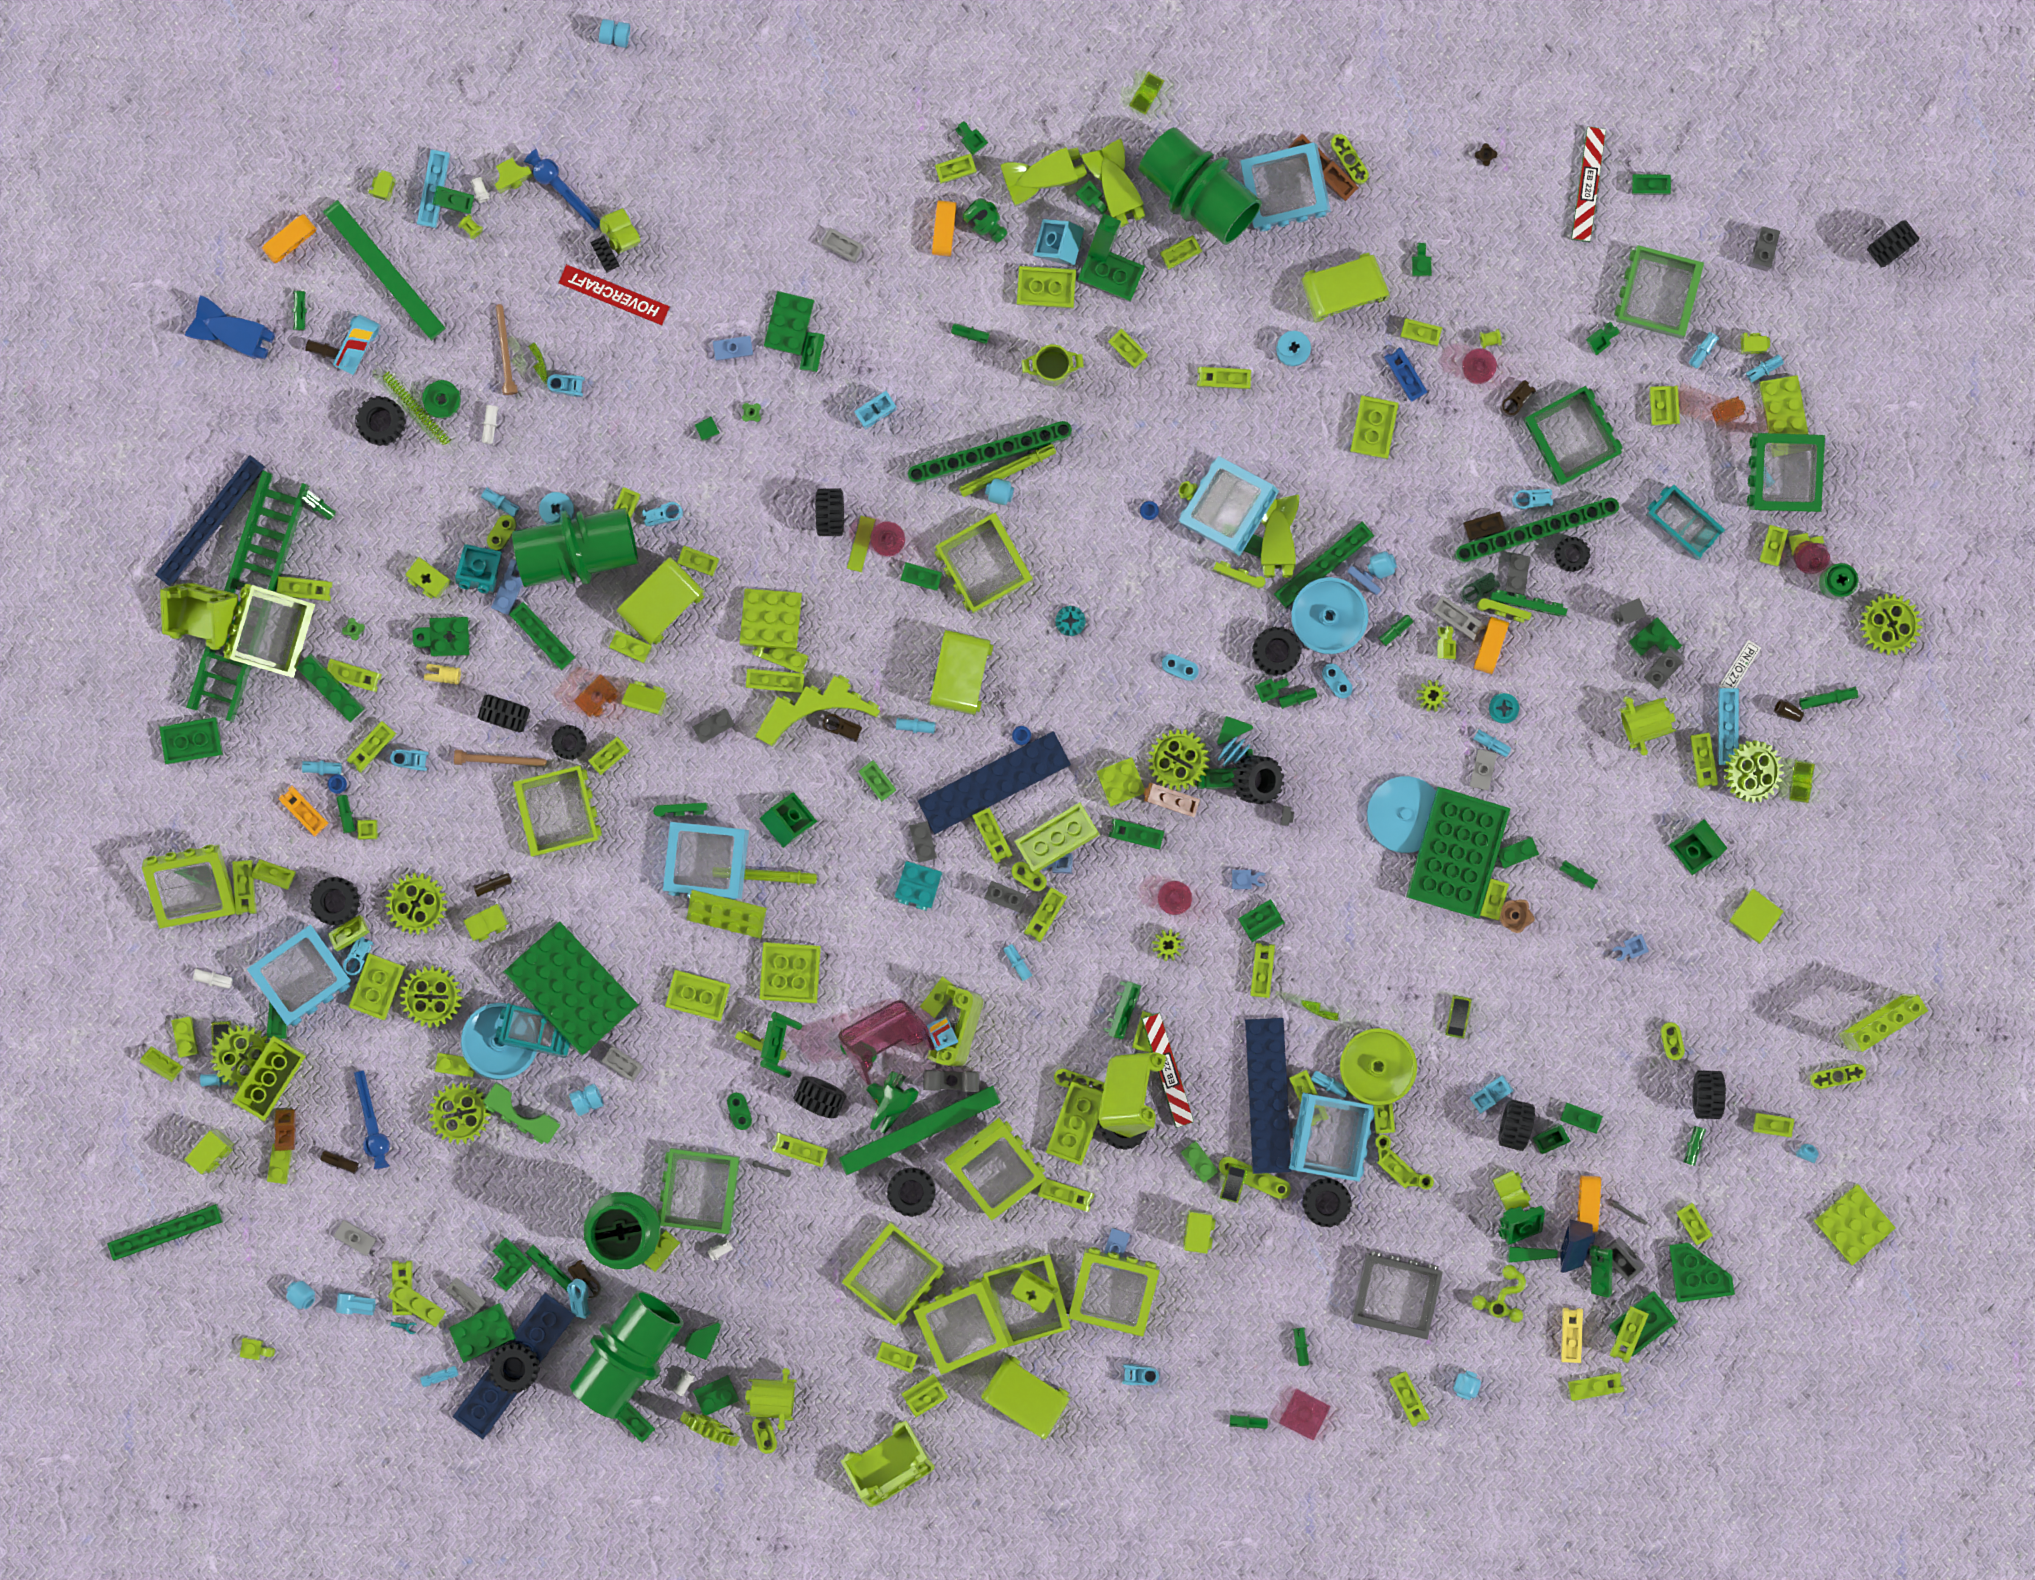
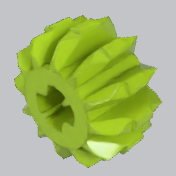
M1428 680V687L1424 683L1420 685L1423 690L1418 689L1417 693L1422 696L1417 697L1416 700H1423L1420 707L1422 708L1427 705V712L1430 711L1431 706L1433 711L1437 712V705L1441 709L1445 707L1441 701L1448 702L1449 699L1443 697V695L1449 694V691L1442 692L1445 684L1438 687V680L1434 682V686L1432 681ZM1431 691H1434L1433 694H1437V697L1434 698V701H1431L1432 698H1428V695L1431 694Z
M1169 929L1168 936H1166L1165 930H1161L1163 937L1158 934L1155 935L1159 942L1152 941V944L1158 945L1157 948L1152 949L1153 952L1161 951L1157 958L1165 954L1164 961L1168 960V955L1174 961L1173 953L1180 957L1181 953L1177 949L1184 950V946H1178V943L1183 942L1184 939L1176 940L1180 933L1177 932L1172 936V929ZM1171 940L1173 948L1165 950L1163 948L1165 946L1163 945L1164 941L1169 942Z

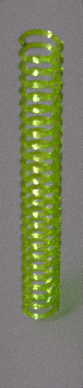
M390 371L383 375V380H386L385 383H388V386H391L390 388L393 389V392H396L398 397H401L403 403H406V406H408V408L411 409V411H414L416 417H419V420H421V422L424 423V425H427L426 428H429V431H432L431 433L434 434V436L437 437V439H439V442H442V445H445L452 440L450 438L447 442H445V440L448 439L449 436L441 440L446 435V433H444L441 437H439L444 432V430L437 434V432L441 430V427L438 428L435 432H433L439 426V424H437L434 428H432V426H434L436 422L429 426V424L434 419H431L428 423H426L431 418V416H429L426 420H424V418L427 417L429 413H427L425 416L421 418V416L426 412V410H424L420 415H418L423 410V408L416 412V410L421 407V405H418L415 409H413L418 404V402H416L413 406H411L412 403L416 401V399H414L411 403L408 404V402L411 399H413V396L410 397L407 401H405L411 394H408L405 398L403 397L408 393V391L400 395L405 390V388H403L400 392H398L403 387V385L396 389V387L400 385V382L397 383L394 387H392L398 380H395L392 384H390L391 381L395 379V377H393L391 380L388 381V379L392 377L393 374H390L387 378H385L390 373Z

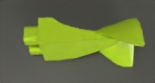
M1117 139L1101 150L1082 154L1081 158L1087 168L1096 178L1102 181L1109 215L1121 221L1120 228L1129 224L1125 216L1132 213L1135 221L1145 218L1144 203L1134 184L1124 172L1125 149L1122 139Z
M1065 147L1057 150L1032 166L1016 162L1001 164V171L1014 207L1026 202L1040 189L1069 186L1078 183V179L1086 176L1087 172L1084 164L1074 167L1072 161L1081 158L1078 148L1067 149Z
M1299 495L1274 499L1262 519L1265 527L1261 550V569H1263L1264 578H1274L1275 569H1282L1283 578H1292L1296 556L1290 526L1298 510Z

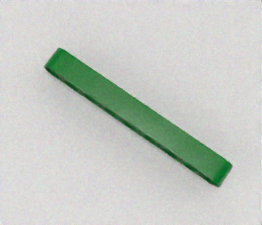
M338 200L323 211L431 341L446 329Z
M1060 421L910 467L908 478L913 484H921L1049 444L1061 442L1071 436L1072 427L1068 422ZM1065 426L1069 432L1066 435H1060L1058 428ZM1048 432L1050 434L1049 440H1041L1039 437L1040 433ZM1024 437H1029L1032 440V444L1030 446H1023L1021 440ZM1005 443L1013 444V450L1010 452L1004 451L1003 445ZM992 448L995 450V455L987 457L984 454L985 450ZM968 454H975L977 460L974 463H969L966 457ZM956 459L959 462L958 466L953 469L948 466L949 460ZM935 464L940 467L939 473L932 474L929 471L930 467ZM915 470L921 471V478L913 479L911 477L912 472Z
M1611 497L1461 545L1456 549L1454 556L1457 562L1462 564L1610 517L1619 510V503L1615 498ZM1606 502L1613 504V512L1605 509ZM1588 508L1595 510L1596 516L1594 518L1587 515ZM1570 514L1577 516L1578 521L1576 524L1569 521L1568 517ZM1551 520L1559 522V529L1551 528ZM1533 526H1539L1541 528L1540 535L1533 534ZM1515 532L1522 533V541H1516L1514 539ZM1496 538H1503L1505 546L1498 547L1495 542ZM1482 543L1486 545V553H1480L1478 551V544ZM1461 549L1468 551L1469 556L1467 559H1462L1459 556Z
M992 1085L838 1159L847 1176L996 1106L1001 1101Z

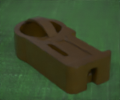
M1523 380L1502 401L1500 406L1502 414L1506 417L1515 416L1527 399L1536 392V389L1533 386L1530 387L1529 383ZM1506 401H1513L1506 409L1504 408ZM1516 404L1517 410L1514 413H1509L1512 407Z
M828 714L822 721L823 728L827 732L836 735L839 733V735L851 740L854 738V742L858 740L862 730V726L843 719L836 714ZM831 716L836 717L839 720V724L832 722L826 718ZM825 723L837 727V729L829 730L825 726Z
M579 1260L576 1264L571 1265L568 1271L574 1280L581 1279L588 1285L593 1293V1296L588 1298H595L601 1292V1285L594 1276H591L585 1264H582L584 1261ZM590 1281L594 1282L597 1285V1292L590 1283Z

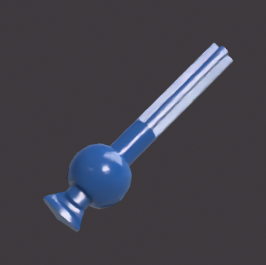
M534 149L527 155L524 162L534 166L533 176L536 181L543 185L550 184L596 230L600 226V219L558 176L559 168L557 164L548 158L541 159L537 149Z
M362 1070L354 1072L368 1133L363 1142V1149L369 1157H374V1169L380 1170L390 1166L385 1160V1154L390 1149V1142L386 1135L379 1133L365 1072Z

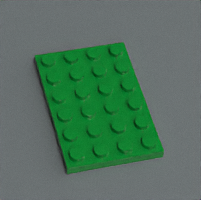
M1437 787L1406 898L1479 919L1511 808Z
M560 921L503 971L505 976L581 1056L585 1055L639 1005Z

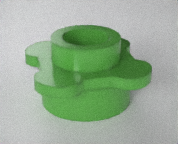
M758 403L754 405L743 404V421L759 422L761 420L759 412L761 405Z
M349 618L346 627L342 628V633L349 635L352 640L356 641L359 639L362 631L365 630V626L356 622L354 618Z

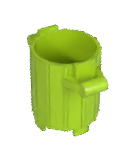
M1055 344L1041 347L1037 354L1021 360L1023 374L1034 375L1044 385L1053 387L1063 384L1071 372L1084 368L1083 354L1068 352L1061 345ZM1073 356H1075L1076 367H1073ZM1029 360H1032L1033 371H1030Z
M1623 697L1626 707L1618 710L1621 712L1622 724L1630 742L1629 747L1631 749L1638 747V752L1645 756L1648 754L1645 746L1646 741L1676 731L1675 728H1672V722L1676 721L1674 713H1670L1669 708L1665 706L1664 701H1667L1666 697L1637 706L1633 705L1631 697Z
M788 1368L782 1370L783 1380L748 1379V1382H752V1387L746 1390L745 1400H747V1405H750V1412H745V1415L779 1418L777 1427L780 1431L786 1429L785 1421H794L792 1415L795 1383H797V1380L789 1379L790 1370Z

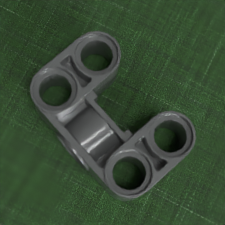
M924 1070L923 1090L940 1091L941 1089L979 1092L980 1072ZM949 1075H954L957 1078L956 1085H948L946 1078Z

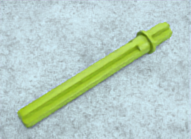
M1053 444L1038 450L1036 448L1034 452L960 486L959 491L963 497H966L987 487V484H991L995 478L1004 479L1039 461L1042 463V460L1056 454V449Z
M713 867L712 875L715 878L730 879L731 868ZM745 869L744 880L797 883L800 886V883L816 884L817 874L801 873V870L798 872Z

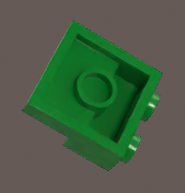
M1542 1205L1536 1208L1531 1207L1525 1212L1521 1206L1510 1208L1504 1212L1503 1217L1499 1219L1502 1228L1498 1229V1233L1501 1239H1504L1507 1245L1541 1233L1545 1210Z

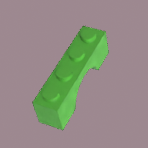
M496 1081L483 1100V1103L486 1104L484 1107L492 1113L495 1111L502 1114L501 1118L508 1123L513 1121L518 1125L517 1129L523 1133L530 1132L534 1135L533 1139L537 1142L548 1144L560 1127L561 1122L545 1112L533 1118L521 1116L512 1106V1091Z

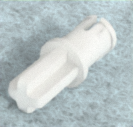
M486 406L485 421L482 422V425H484L482 443L484 444L493 443L495 427H497L498 407Z
M195 969L193 981L207 983L209 986L215 985L229 989L233 982L231 977L216 974L214 971L210 973Z

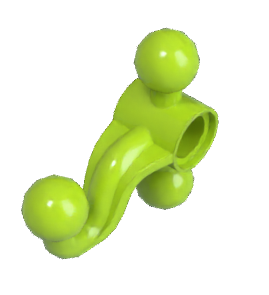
M1506 1265L1502 1270L1504 1278L1507 1280L1516 1278L1518 1285L1504 1287L1499 1292L1497 1300L1488 1302L1482 1295H1476L1472 1299V1306L1476 1310L1487 1309L1493 1317L1501 1318L1507 1316L1511 1322L1519 1323L1523 1319L1522 1310L1519 1308L1508 1309L1504 1300L1508 1294H1517L1523 1291L1526 1286V1279L1521 1272L1517 1271L1515 1266ZM1499 1303L1502 1306V1312L1495 1314L1493 1307Z

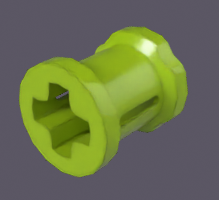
M470 214L464 217L458 225L460 229L463 228L470 235L469 238L471 240L475 239L484 229L472 220Z
M1499 329L1488 333L1479 332L1482 349H1485L1486 346L1502 345Z

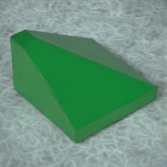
M712 416L695 424L703 442L720 434Z

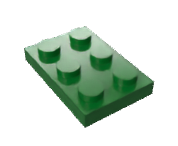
M1112 252L1109 253L1106 261L1088 254L1078 281L1131 302L1145 266Z
M777 291L764 347L801 356L815 300Z
M217 717L159 727L165 765L223 755Z
M1654 1290L1632 1306L1649 1314L1632 1357L1678 1322ZM1627 1311L1608 1325L1616 1337Z
M498 1303L449 1327L463 1363H467L516 1339L502 1303Z

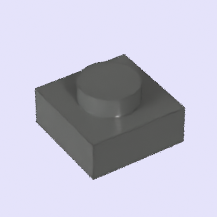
M1283 806L1280 825L1289 826V823H1293L1294 811H1291L1292 807Z

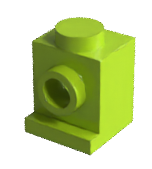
M381 170L372 181L373 190L369 189L368 193L372 197L389 202L396 179L392 176V173Z
M1748 333L1740 335L1741 354H1764L1767 352V348H1770V337L1761 336V333H1750V336H1748Z

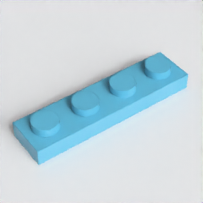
M432 149L430 151L417 225L437 228L440 207L432 205L436 186H445L451 155L448 152Z
M1739 688L1718 689V765H1727L1725 762L1731 761L1728 755H1735L1733 749H1738Z

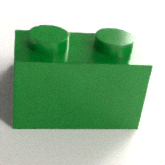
M794 792L771 807L759 818L782 848L789 845L818 822Z
M1704 818L1668 845L1691 875L1712 863L1728 849Z
M720 1319L695 1329L693 1333L689 1332L683 1344L686 1346L685 1352L707 1360L724 1321Z

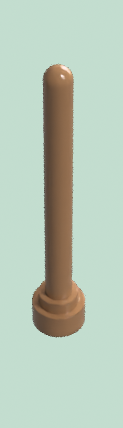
M497 304L496 314L505 378L502 393L503 395H515L518 393V389L512 380L504 309L502 304Z
M459 749L454 751V765H462L466 761L545 766L547 764L544 758L467 754V752Z

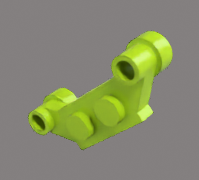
M1381 1134L1376 1138L1375 1144L1379 1157L1376 1163L1403 1188L1406 1189L1408 1186H1414L1427 1190L1433 1186L1434 1179L1431 1175L1417 1174L1390 1149L1391 1139L1387 1135ZM1382 1138L1386 1140L1384 1145L1379 1143ZM1428 1178V1183L1424 1185L1422 1180Z

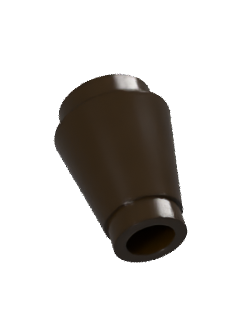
M1780 699L1774 708V713L1778 717L1800 722L1804 716V712L1787 699Z

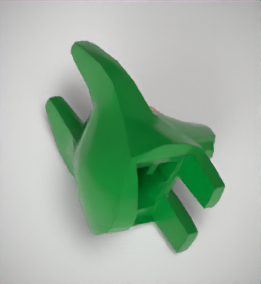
M891 1071L884 1082V1086L873 1083L867 1087L866 1091L872 1096L878 1106L870 1125L872 1130H876L886 1117L880 1129V1132L885 1134L899 1115L905 1112L917 1099L919 1092L914 1087L907 1090L901 1088L906 1078L903 1074H899L897 1077L898 1073Z

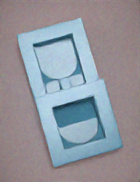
M1502 1074L1472 1095L1470 1100L1481 1114L1514 1090Z

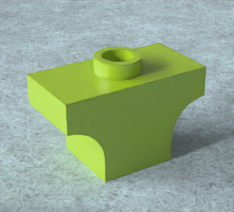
M512 157L496 166L499 172V179L495 186L500 194L511 188L514 190L523 185L522 182L532 178L533 174L528 166H518Z

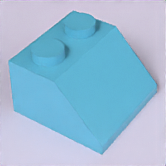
M1043 219L1033 256L1060 264L1075 265L1085 228L1069 221Z

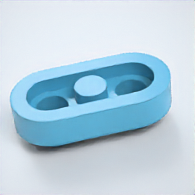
M1174 654L1166 655L1162 660L1163 670L1186 681H1192L1198 676V666L1189 660ZM1173 660L1175 666L1169 667L1168 661ZM1188 667L1193 670V673L1190 675L1186 673V668Z
M1336 664L1326 665L1322 670V677L1334 695L1341 699L1350 696L1353 689L1352 684L1340 667ZM1334 670L1335 676H1329L1328 671ZM1341 685L1346 686L1345 692L1340 691Z

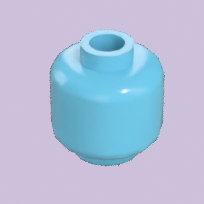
M995 478L991 484H987L985 494L988 495V500L991 503L1006 505L1012 500L1014 487H1012L1010 481Z
M1383 551L1371 556L1370 564L1367 566L1371 576L1375 575L1378 579H1382L1395 573L1397 563L1392 553L1389 554L1387 551Z
M304 1281L292 1282L288 1286L286 1299L298 1310L308 1309L314 1303L315 1291Z
M1466 1370L1465 1374H1458L1453 1388L1457 1393L1456 1396L1469 1401L1471 1398L1477 1397L1481 1381L1476 1378V1373Z

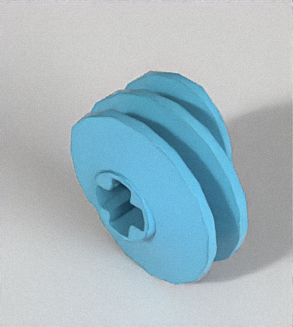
M1288 331L1283 334L1278 340L1276 347L1277 357L1287 366L1295 367L1303 364L1311 352L1309 339L1299 331ZM1292 344L1298 347L1296 353L1289 350Z
M560 492L547 494L540 502L539 514L547 524L559 522L561 512L553 514V507L560 505L559 509L561 511L566 510L572 519L575 512L572 500Z
M1235 737L1224 747L1217 760L1221 761L1227 757L1223 764L1224 767L1233 761L1235 764L1245 755L1251 744L1240 749L1245 739L1243 738L1234 744L1237 739Z

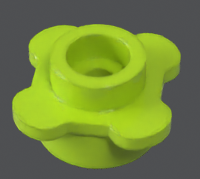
M1190 481L1183 482L1179 487L1180 498H1187L1188 501H1191L1198 485L1196 483L1192 484Z

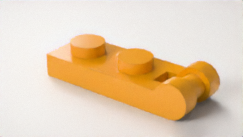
M291 785L288 788L289 791L285 795L282 794L278 799L316 837L329 822ZM295 797L297 801L292 804L290 800Z

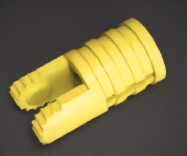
M427 664L426 669L428 671L437 672L439 675L427 673L424 675V680L459 685L461 668Z

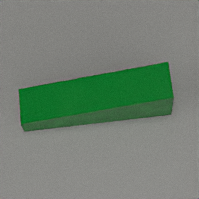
M1508 1246L1507 1262L1557 1258L1558 1250Z

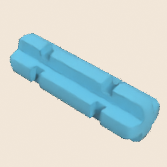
M456 1366L448 1368V1370L444 1369L432 1373L430 1376H423L420 1378L423 1387H427L431 1383L436 1384L448 1380L449 1377L454 1378L458 1376V1370Z

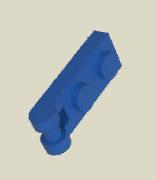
M1401 347L1396 349L1393 354L1384 356L1387 365L1392 370L1410 402L1428 393ZM1400 359L1402 363L1397 366L1394 361Z

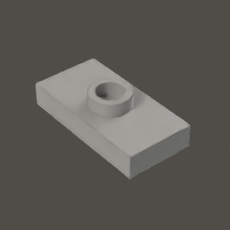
M831 227L821 243L822 246L853 263L856 262L864 248V245Z
M1478 749L1469 787L1489 791L1497 753Z
M611 1045L601 1060L632 1082L635 1081L644 1067L613 1045Z
M345 1219L334 1235L335 1238L365 1256H368L377 1241V1238Z
M457 1277L446 1289L450 1295L474 1315L478 1313L486 1302Z

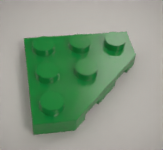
M1690 1243L1668 1245L1677 1303L1735 1295L1732 1275Z

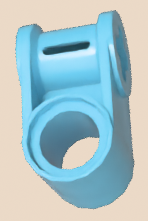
M555 374L548 378L547 386L555 394L583 397L581 391L582 382L585 381V377ZM553 380L561 381V386L558 389L551 387Z
M395 750L391 754L390 759L394 766L400 768L427 771L425 767L426 755H429V752ZM399 753L405 756V760L401 764H397L395 761V757Z
M1123 1364L1125 1374L1122 1384L1154 1385L1158 1382L1159 1371L1155 1367ZM1153 1371L1156 1374V1378L1153 1381L1147 1380L1145 1377L1146 1372Z

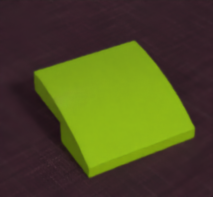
M1753 888L1749 891L1742 904L1737 907L1729 922L1760 944L1784 911Z

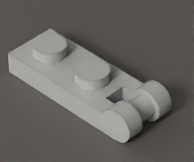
M1443 595L1431 610V612L1474 642L1477 640L1479 632L1483 631L1486 627L1481 621ZM1469 623L1474 625L1471 631L1467 629Z

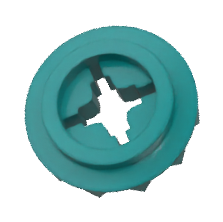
M1070 605L1059 610L1055 618V624L1058 631L1063 635L1075 636L1084 629L1086 618L1082 610ZM1070 613L1073 619L1079 620L1072 624L1071 629L1067 622H1062V620L1068 619Z
M1500 693L1491 699L1488 709L1490 716L1496 722L1506 724L1516 719L1520 708L1514 696L1508 693ZM1503 700H1505L1506 707L1512 708L1505 712L1504 717L1502 711L1496 709L1502 706Z

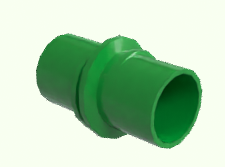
M1177 127L1170 128L1158 137L1143 156L1138 168L1143 176L1170 198L1168 204L1170 212L1181 215L1182 219L1186 222L1197 221L1223 245L1233 242L1247 229L1262 205V201L1227 171L1229 165L1228 158L1220 157L1215 161L1214 154L1211 151H1203Z
M626 507L584 516L582 511L576 512V518L573 519L570 518L565 510L561 511L559 522L512 531L516 562L525 588L565 579L569 584H573L576 582L577 577L580 578L584 585L590 584L593 573L631 566L639 562L634 532Z
M614 1192L600 1198L589 1209L584 1221V1241L589 1253L600 1264L612 1269H631L643 1264L654 1253L661 1236V1222L656 1209L644 1197L632 1192ZM620 1223H622L623 1228L635 1225L641 1226L639 1230L629 1231L624 1234L625 1238H622V1233L605 1236L603 1233L619 1228Z
M636 1291L613 1325L603 1323L600 1326L599 1331L603 1336L593 1335L590 1343L595 1350L572 1381L570 1388L573 1394L594 1412L607 1418H618L639 1386H642L646 1380L657 1379L660 1375L661 1369L657 1361L683 1326L681 1317L659 1298L644 1291Z

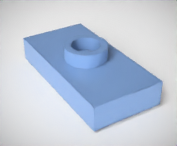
M751 336L713 341L716 361L754 355Z
M1354 565L1348 569V573L1375 595H1378L1382 590L1381 587L1372 581L1374 577L1367 571L1362 573Z
M1112 1228L1104 1253L1108 1254L1109 1251L1120 1254L1119 1257H1123L1130 1233ZM1100 1264V1265H1102V1266H1105V1267H1108V1268H1111V1269H1114V1270H1117V1271L1119 1270V1268H1116V1267H1112V1266Z

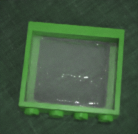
M1637 245L1635 250L1631 249L1629 255L1631 265L1630 268H1626L1624 279L1627 280L1625 287L1622 286L1619 297L1622 298L1620 305L1617 304L1614 316H1617L1616 322L1683 339L1686 335L1704 262Z
M670 1148V1151L666 1152L665 1163H668L667 1171L663 1172L662 1182H665V1190H661L660 1201L663 1202L662 1209L658 1210L661 1226L730 1234L740 1156Z

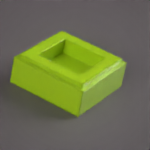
M357 820L358 840L378 839L377 820Z

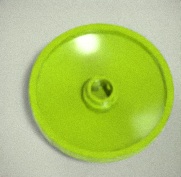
M1374 1028L1357 1034L1348 1042L1340 1058V1075L1345 1088L1357 1100L1369 1105L1383 1106L1400 1100L1413 1086L1417 1074V1060L1412 1047L1401 1035L1388 1029Z

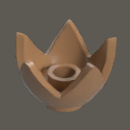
M1522 899L1505 902L1500 914L1502 925L1515 933H1521L1526 926L1532 924L1535 920L1534 915L1529 910L1528 901ZM1513 912L1518 913L1517 919L1512 918Z

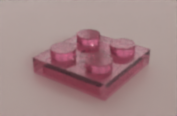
M1296 1388L1279 1423L1314 1441L1331 1406Z

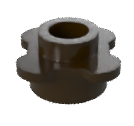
M1484 143L1482 148L1475 152V158L1481 160L1484 166H1489L1490 161L1498 155L1497 151L1493 150L1487 143Z

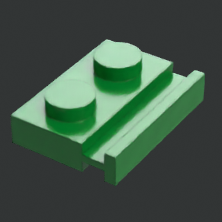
M1271 899L1237 918L1251 942L1285 923Z
M729 1375L693 1390L704 1415L714 1413L740 1400Z

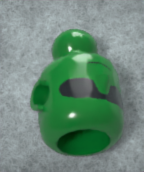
M984 198L975 200L963 213L965 223L973 232L980 236L988 233L993 242L999 243L1008 234L1007 229L998 224L1000 214L997 211V207Z

